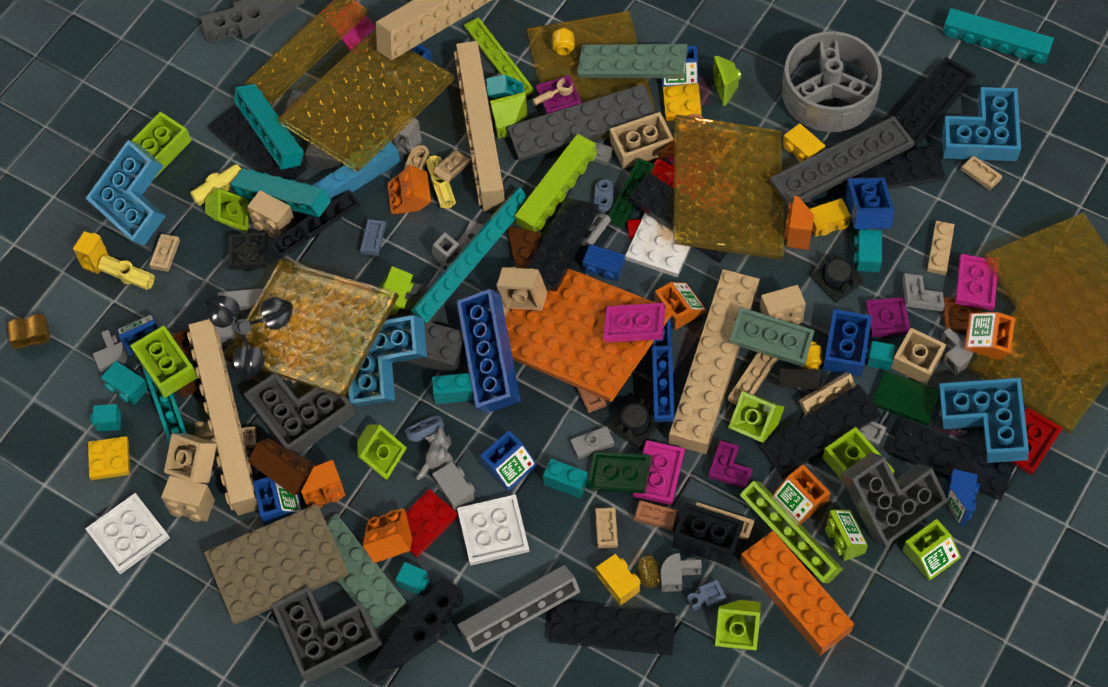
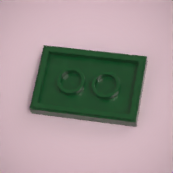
M885 370L874 396L873 404L879 409L928 426L940 390Z
M594 452L587 489L646 494L652 456L647 454Z

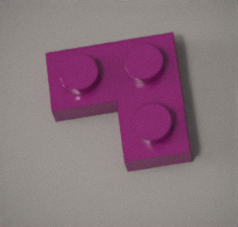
M720 440L708 478L746 489L753 469L734 464L739 446Z

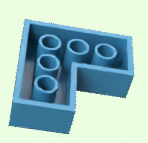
M981 87L977 99L978 117L945 116L942 126L943 159L969 160L972 156H975L979 160H1018L1021 151L1018 88Z
M128 140L87 195L86 199L130 240L145 245L166 217L143 196L145 190L164 165L140 144Z
M412 315L344 327L349 402L356 406H367L395 401L392 363L427 357L423 318Z
M1021 378L940 383L943 429L984 427L987 463L1028 460L1029 448Z

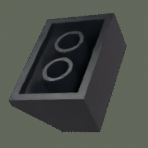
M686 503L674 533L672 548L730 567L744 521Z

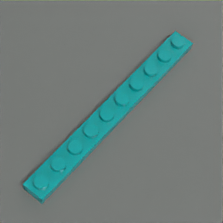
M521 187L516 188L411 309L415 316L424 319V324L428 323L514 222L515 214L528 199V196Z

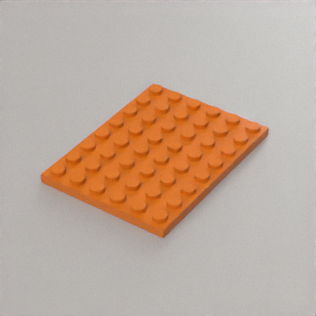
M568 269L557 292L547 290L548 293L542 311L510 309L505 315L512 357L514 361L612 402L654 340L605 343L603 337L607 306L651 304L655 302ZM666 306L664 326L673 314L672 309Z

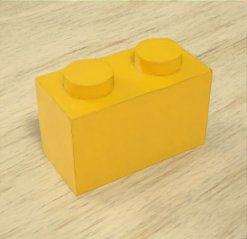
M800 123L784 135V149L789 153L791 152L800 163L825 151V145Z
M842 198L810 209L814 214L812 232L815 237L825 236L835 230H843L850 224L851 215Z
M84 231L73 248L82 268L99 274V260L102 256L108 255L101 237L96 233L90 234Z
M614 554L596 567V575L621 606L640 592L641 582L635 573L631 574L627 569L626 561L623 558L619 559Z

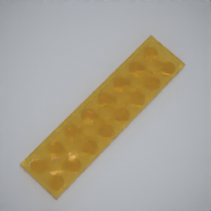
M333 0L244 83L245 86L256 84L258 89L262 91L265 99L272 105L368 14V10L356 0Z

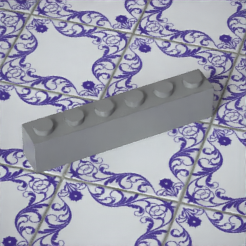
M563 565L459 623L457 626L472 652H475L580 593V589L573 574Z

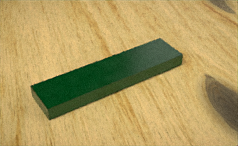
M641 158L637 159L608 215L611 219L609 224L624 229L635 207L628 199L649 172L652 174L655 164Z

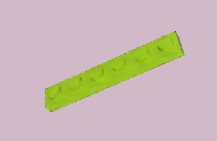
M478 17L464 24L465 31L473 41H478L479 49L497 73L508 75L524 83L526 97L533 94L534 88Z

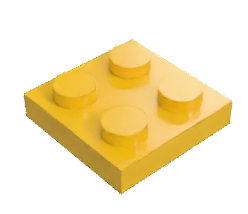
M699 83L663 87L666 121L687 119L691 114L702 116Z
M127 436L88 442L90 480L130 475L129 439Z

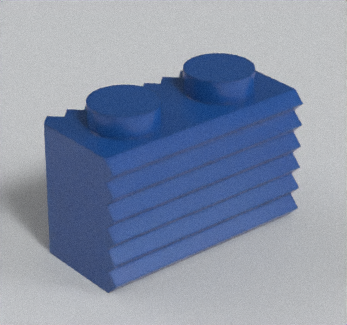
M590 244L583 259V270L590 275L597 274L606 280L618 281L626 263V255Z

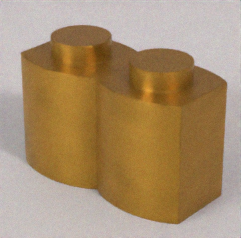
M34 314L27 319L16 318L7 323L9 342L13 349L51 341L49 324L45 315Z

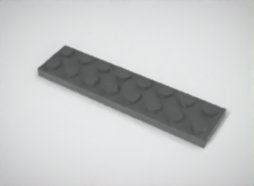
M643 84L514 124L507 128L518 160L522 161L567 147L577 134L587 139L599 137L610 133L611 128L655 114V111Z
M893 116L771 177L769 182L789 208V202L793 203L794 196H798L804 202L846 181L847 178H852L914 146L915 142Z

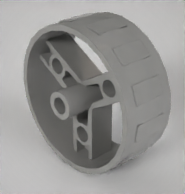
M836 31L812 34L798 42L788 54L782 78L784 104L797 121L815 130L840 132L856 127L870 116L877 103L882 78L880 60L867 43L853 35ZM819 58L820 74L794 87L790 80V75L801 64ZM840 59L858 66L868 76L872 85L843 73V63ZM839 98L852 105L843 107H828L816 103L822 101L823 103L830 105L834 104Z

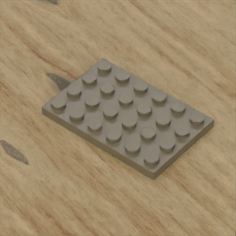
M318 504L204 552L234 625L272 609V604L308 586L313 591L349 575Z

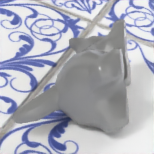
M443 427L438 428V432L429 437H424L429 441L430 448L426 455V463L416 477L417 480L425 477L430 469L438 471L451 462L454 463L452 456L447 452L451 446V439L449 435H445Z

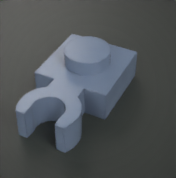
M718 580L699 587V594L691 593L687 596L688 601L693 599L697 601V604L692 605L693 611L698 610L704 603L709 608L726 600Z

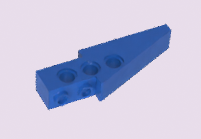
M670 317L664 326L663 339L654 340L651 345L654 422H674Z

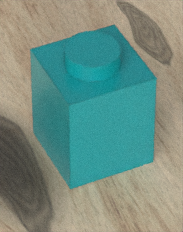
M872 341L871 347H867L866 351L867 367L890 371L895 345Z
M117 404L94 405L93 413L90 414V422L97 431L120 430L122 412Z
M404 562L395 579L399 588L420 596L422 590H426L429 584L427 571Z

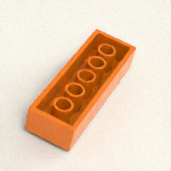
M774 531L741 554L740 563L819 656L852 632L854 623Z

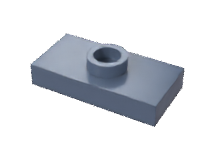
M367 219L360 248L361 254L379 256L386 221Z

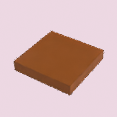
M944 297L945 307L942 311L944 329L950 328L956 333H966L969 314L982 313V309L955 304V297Z

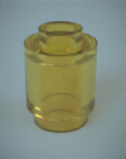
M653 556L641 557L637 565L641 584L647 588L656 587L661 581L658 563Z

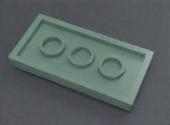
M740 307L729 343L804 367L815 330Z

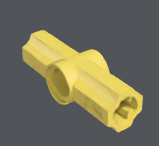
M436 155L430 156L426 160V165L440 207L445 209L451 208L456 204L450 183L440 179L434 173L436 166L442 162L441 157Z
M234 164L220 174L213 173L208 176L204 184L190 192L195 203L199 206L205 203V197L217 188L228 191L231 186L230 184L241 171V168L238 164Z
M108 255L102 256L99 260L98 269L119 278L124 284H133L145 290L151 289L154 284L155 276L134 267L129 261H120Z

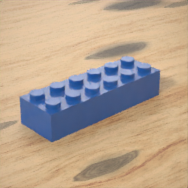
M488 289L458 300L457 305L476 408L489 413L521 402L501 295L492 289Z

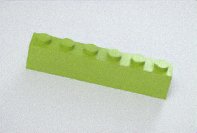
M580 134L574 137L515 214L517 225L534 232L543 228L545 220L548 216L553 215L557 204L565 199L567 191L575 186L579 175H583L589 162L596 158V143Z
M753 481L740 494L823 583H830L843 570L761 482Z

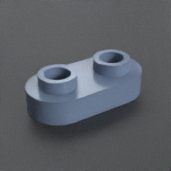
M607 179L599 180L595 185L594 203L599 205L598 213L608 214L613 207V184Z
M432 416L409 426L405 430V434L409 441L418 442L423 437L438 432V428L443 427L444 423L440 416Z

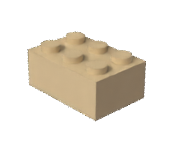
M661 112L610 129V143L614 147V151L623 169L634 166L638 158L646 161L658 158V152L674 141Z

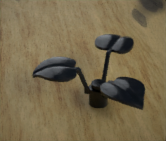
M213 296L204 300L211 323L219 328H225L232 324V330L236 334H240V338L246 344V347L240 346L235 349L233 364L238 375L245 381H248L262 369L265 359L264 354L259 348H250L245 334L250 331L252 324L266 321L267 327L271 330L283 328L292 316V303L278 297L268 298L262 303L260 308L261 315L264 318L248 321L235 317L239 313L240 307L237 301L231 297Z

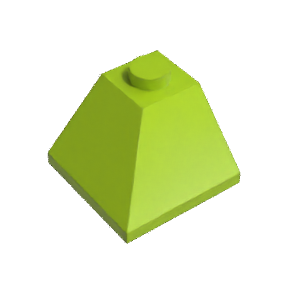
M714 56L713 80L722 105L725 106L738 88L741 73L739 69H736L734 62L720 56Z
M523 92L490 101L492 123L498 139L507 138L510 136L507 127L521 123L527 117L526 94Z
M217 188L205 197V213L212 219L241 231H248V199Z
M742 391L728 428L764 442L777 427L785 407Z
M367 425L358 439V457L382 478L387 480L407 447L381 425Z
M738 600L719 606L715 646L757 650L761 602Z

